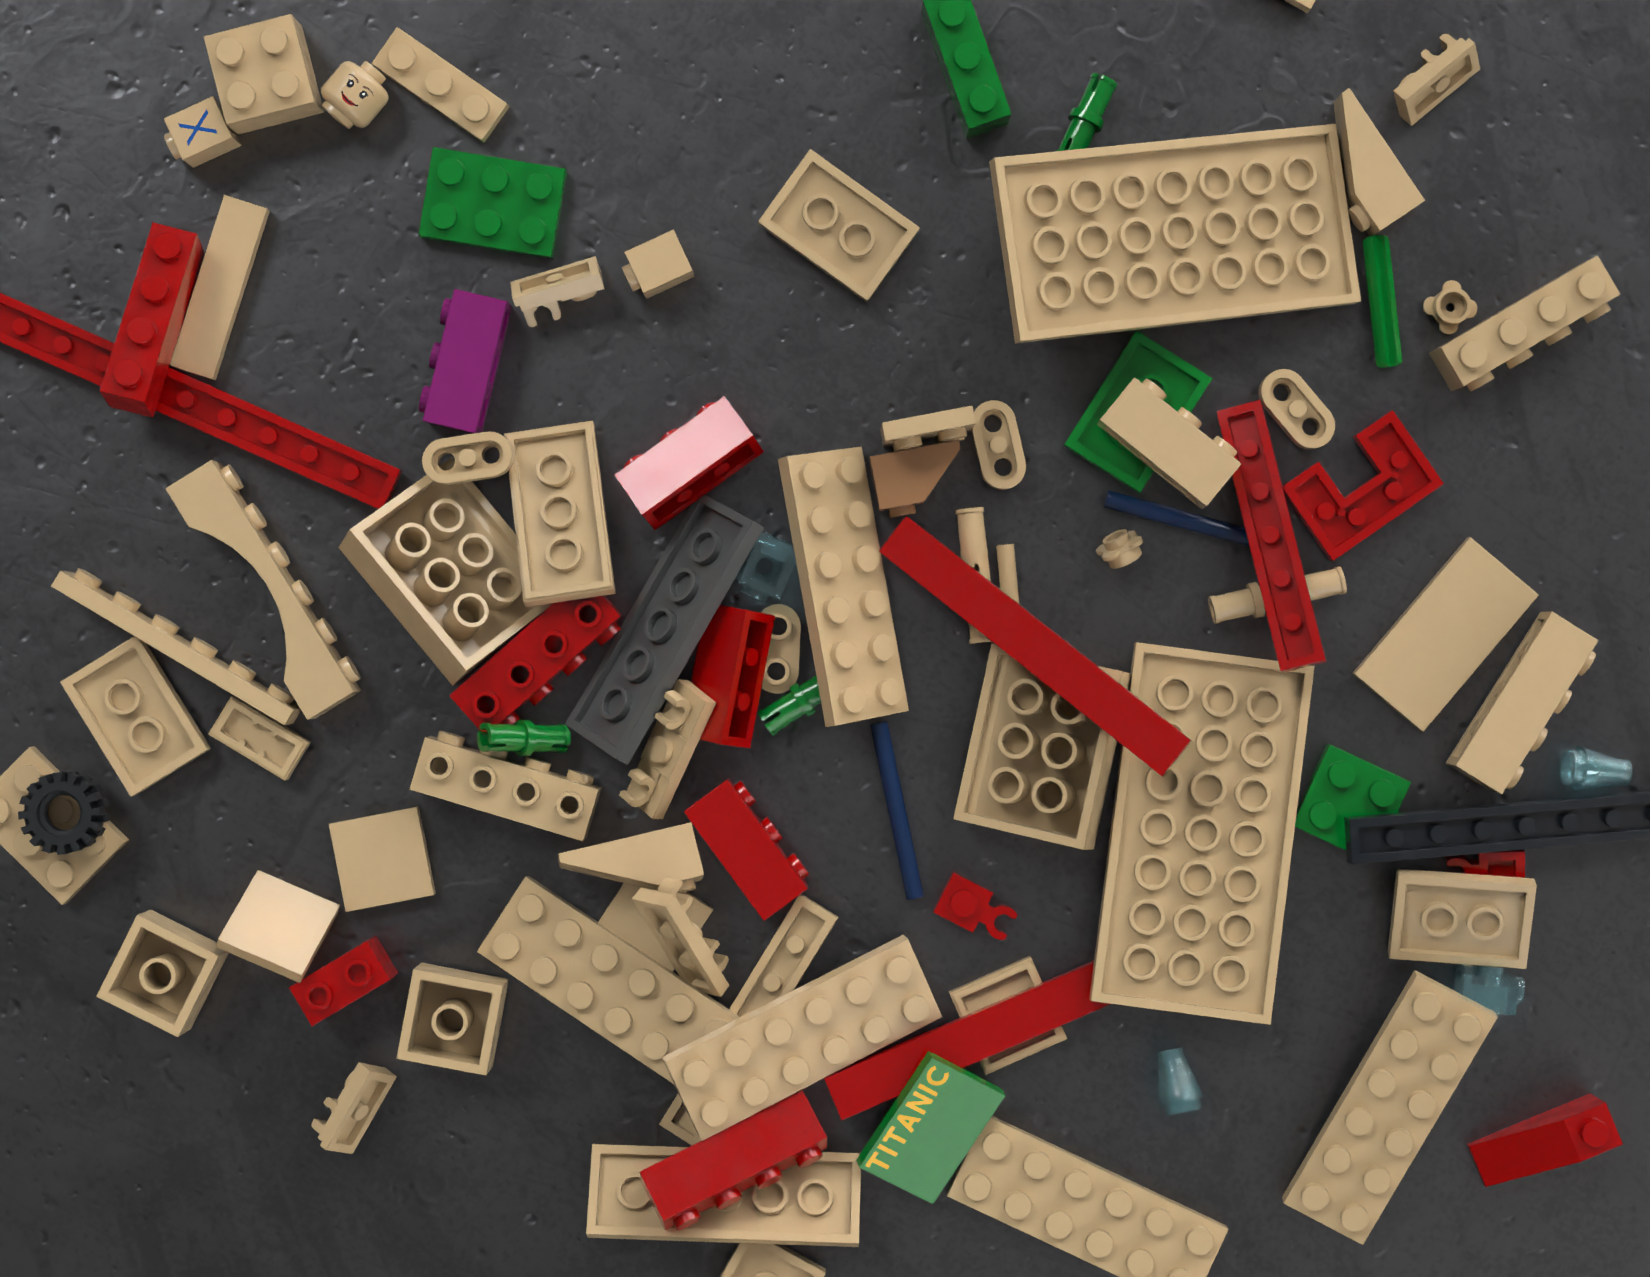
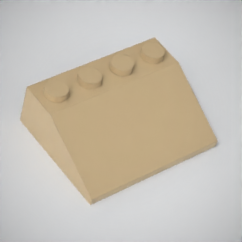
M451 457L440 466L443 470L448 471L454 467L455 460ZM426 475L352 527L338 547L452 686L493 656L553 604L525 606L516 534L472 481L444 485L433 481Z
M992 643L953 819L1081 850L1094 849L1117 740L1000 647ZM1100 667L1129 690L1132 674Z

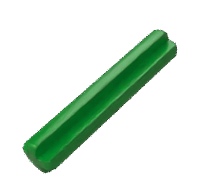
M1372 235L1363 240L1375 359L1376 365L1379 368H1391L1402 363V352L1390 243L1387 235Z

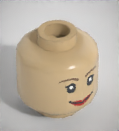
M366 60L361 66L354 62L345 61L340 64L321 87V95L325 100L321 106L348 130L353 125L364 128L370 124L389 100L387 91L381 86L386 78Z

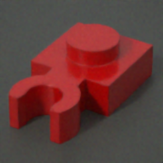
M1524 849L1477 853V859H1468L1465 855L1445 856L1447 866H1460L1463 868L1462 873L1525 878Z
M954 871L933 909V913L972 933L978 922L985 924L989 934L999 940H1005L1007 934L995 927L996 917L1005 914L1010 918L1016 919L1018 915L1008 905L998 904L992 906L988 904L993 891Z

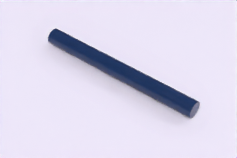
M1110 490L1106 494L1104 508L1250 547L1246 530L1243 526Z
M888 722L870 724L906 899L920 898L924 896Z

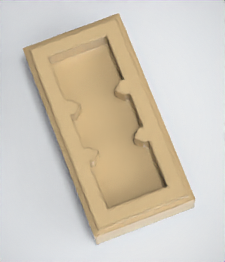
M236 696L230 697L208 735L285 781L290 778L311 743L308 739Z

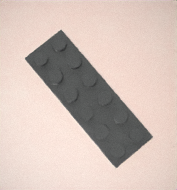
M706 495L691 504L623 622L621 630L612 641L565 725L613 758L628 765L655 719V714L662 707L665 701V692L670 691L764 527Z

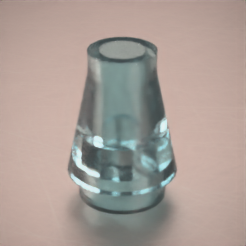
M1577 746L1574 750L1568 749L1563 753L1559 765V775L1561 782L1564 785L1571 786L1575 791L1615 785L1627 786L1632 777V765L1628 759H1619Z
M1183 1047L1156 1052L1159 1068V1105H1164L1166 1116L1201 1109L1199 1097H1202L1203 1094L1186 1060Z

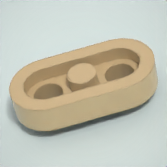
M1279 369L1268 374L1262 380L1258 391L1262 406L1295 445L1311 450L1324 446L1331 440L1335 431L1334 417L1299 374L1289 369ZM1276 385H1282L1287 389L1288 397L1285 401H1279L1274 397L1273 390ZM1311 419L1316 423L1317 430L1314 435L1304 433L1302 429L1304 420Z
M997 400L986 401L980 404L974 411L976 424L971 429L981 475L984 481L992 488L998 490L1011 489L1020 483L1026 472V461L1016 417L1013 410L1004 402ZM989 416L997 417L1001 422L1000 430L989 432L984 426L985 419ZM1000 459L1008 461L1011 466L1010 473L1006 476L998 475L994 469L996 461Z
M491 431L441 438L427 446L423 453L422 465L429 478L444 485L497 478L507 473L512 467L514 449L507 438ZM489 448H497L500 453L498 461L488 464L484 458L485 452ZM451 454L455 458V465L452 469L445 471L440 466L441 458L444 455Z
M774 604L766 607L761 613L775 615V618H783L787 623V630L782 635L772 633L762 689L770 693L779 694L788 691L789 687L796 683L799 676L801 622L799 616L792 608L783 604ZM778 662L785 667V675L782 679L774 680L768 675V668L772 663Z

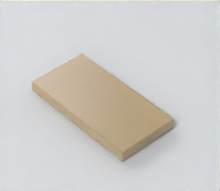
M586 421L505 433V438L509 440L514 449V462L509 470V480L525 606L530 607L616 594L594 422Z
M1468 537L1352 674L1416 729L1424 732L1539 594L1474 539Z

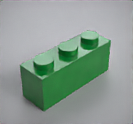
M923 0L921 15L965 138L968 139L1008 125L1011 111L972 1Z

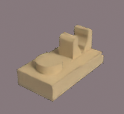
M1449 34L1440 36L1441 48L1444 52L1436 56L1427 49L1421 52L1423 66L1415 73L1407 75L1399 86L1393 90L1399 115L1409 125L1415 124L1480 70L1476 45L1470 38L1465 41L1463 38L1455 40Z
M596 256L510 282L515 307L520 306L530 327L537 326L535 315L537 307L542 305L551 310L553 319L558 320L561 318L559 300L561 302L569 299L583 301L593 297L597 291L605 289Z
M358 1062L354 1071L347 1077L345 1087L338 1099L327 1097L323 1102L325 1106L331 1109L332 1113L327 1121L314 1119L311 1124L312 1128L319 1133L318 1139L322 1141L320 1146L328 1151L353 1154L397 1076L385 1067Z

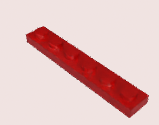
M1256 400L1216 411L1222 437L1236 449L1238 453L1234 458L1241 463L1232 477L1280 671L1284 673L1327 662L1261 400Z

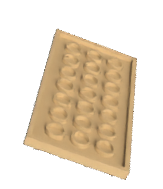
M1336 124L995 157L989 161L1015 344L1352 305L1361 302Z
M1139 642L1134 643L1129 691L1192 741L1164 776L1158 774L1121 744L1089 996L1090 1001L1271 1025L1315 666L1282 673L1278 661Z

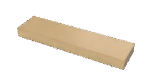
M224 195L170 366L216 381L270 210Z

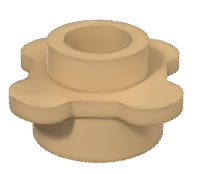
M1450 280L1443 284L1442 291L1435 297H1428L1424 300L1423 311L1425 314L1432 315L1439 323V330L1443 334L1449 335L1455 333L1458 329V324L1466 318H1472L1476 315L1477 304L1461 289V285L1457 281ZM1448 303H1451L1454 306V310L1452 312H1449L1446 309V305Z
M1122 529L1106 536L1102 541L1103 544L1096 549L1097 555H1102L1103 561H1107L1110 568H1121L1134 562L1142 555L1140 545L1143 543V539L1141 536H1137L1134 530L1127 531Z

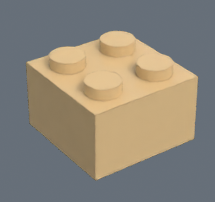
M292 14L203 36L226 125L238 135L324 113L303 28Z
M148 910L136 916L96 997L179 1037L192 1028L229 953L217 948V942L153 910Z
M420 963L412 972L396 1059L487 1075L494 1064L509 979Z

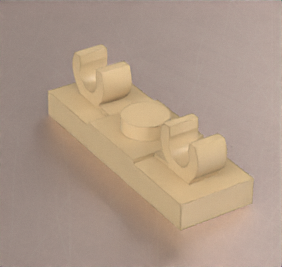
M677 679L673 690L665 692L664 698L668 701L662 713L655 714L654 718L657 722L642 752L639 765L636 769L630 770L628 774L632 780L627 791L623 790L619 794L629 805L639 807L651 819L664 818L716 705L713 699L689 680Z
M666 877L660 883L658 891L640 887L632 900L679 976L706 994L722 997L729 987L727 980L722 974V971L729 962V958L726 955L714 953L720 945L719 941L703 938L702 930L695 923L691 922L685 912L691 906L693 898L691 895L677 893L683 885L682 880Z

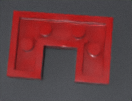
M1393 410L1387 412L1353 436L1355 442L1378 473L1354 491L1343 497L1319 461L1283 485L1286 499L1329 561H1334L1444 484Z

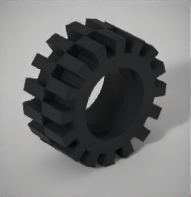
M62 771L44 775L38 778V782L30 784L26 789L29 791L28 795L22 796L19 804L24 805V811L18 812V819L25 820L26 826L21 827L24 835L30 834L32 836L29 842L33 846H42V851L46 853L68 854L91 846L96 842V837L103 835L106 828L102 827L103 823L109 821L110 813H105V806H109L108 798H102L100 793L104 790L100 784L94 785L92 783L93 778L88 775L81 776L76 771ZM59 795L72 797L80 807V819L76 826L70 830H62L55 827L49 819V805Z

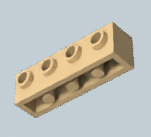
M1597 255L1431 351L1429 355L1450 391L1467 385L1471 392L1494 379L1491 370L1506 363L1508 368L1511 369L1532 357L1533 353L1530 347L1540 341L1545 340L1546 344L1550 346L1571 334L1572 331L1568 325L1583 317L1586 323H1589L1610 311L1611 308L1607 302L1619 296L1620 292Z
M1553 611L1540 612L1446 761V764L1490 792L1503 794L1505 789L1511 790L1523 774L1524 768L1520 765L1528 752L1536 751L1545 740L1548 733L1545 725L1553 712L1556 714L1560 713L1568 703L1572 695L1569 687L1577 674L1582 676L1592 665L1596 657V653L1592 650L1599 640Z
M439 731L438 737H425L409 790L576 840L584 841L587 838L602 789L601 786L592 784L594 776L568 769L567 776L549 771L551 763L525 756L524 763L506 758L508 751L482 752L481 750L464 746V737L445 731Z

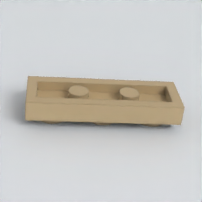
M396 27L371 63L376 69L482 143L486 142L509 108L505 101L398 27Z

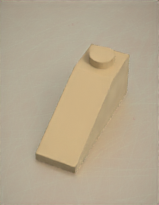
M1348 88L1333 102L1347 203L1351 207L1348 209V212L1356 228L1361 232L1366 230L1369 236H1372L1419 206L1425 199L1351 89Z
M691 822L558 854V863L561 869L658 891V887L663 879L671 877L681 879L683 882L677 893L689 892L696 889L695 882L701 881L704 876Z

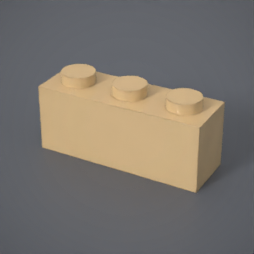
M1134 377L1102 416L1097 425L1200 509L1207 507L1241 465L1234 458L1238 452L1221 437L1216 436L1212 440L1199 430L1202 423L1191 412L1183 407L1176 411L1163 401L1167 395L1149 379H1145L1141 383Z

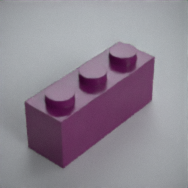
M454 289L452 299L445 298L440 313V324L445 325L441 343H434L429 360V368L435 369L431 387L426 385L423 387L419 401V412L424 413L422 421L430 425L468 434L481 433L483 431L512 306L507 301L459 289Z

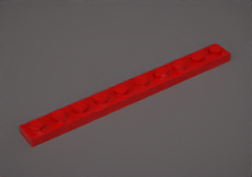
M0 293V342L101 386L114 346L113 342ZM170 367L168 369L156 411L377 509L390 501L403 470Z

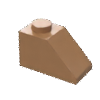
M959 440L870 456L869 462L879 512L889 510L890 518L916 514L915 505L924 503L961 449Z

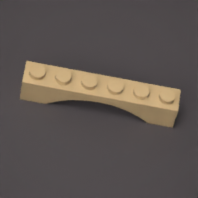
M211 460L165 489L190 528L210 534L232 547L254 567L267 584L279 609L285 632L286 666L284 683L306 719H316L360 692L361 689L356 681L361 679V676L348 656L341 658L333 643L337 641V636L325 618L318 620L309 605L314 602V599L306 585L300 579L295 582L286 568L291 563L284 549L277 541L271 544L262 528L267 526V523L262 513L254 503L247 505L239 492L244 486L236 471L229 464L224 467L222 463Z

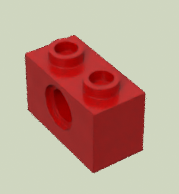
M375 935L304 977L301 983L296 982L289 989L311 1026H314L391 980L398 974V971Z

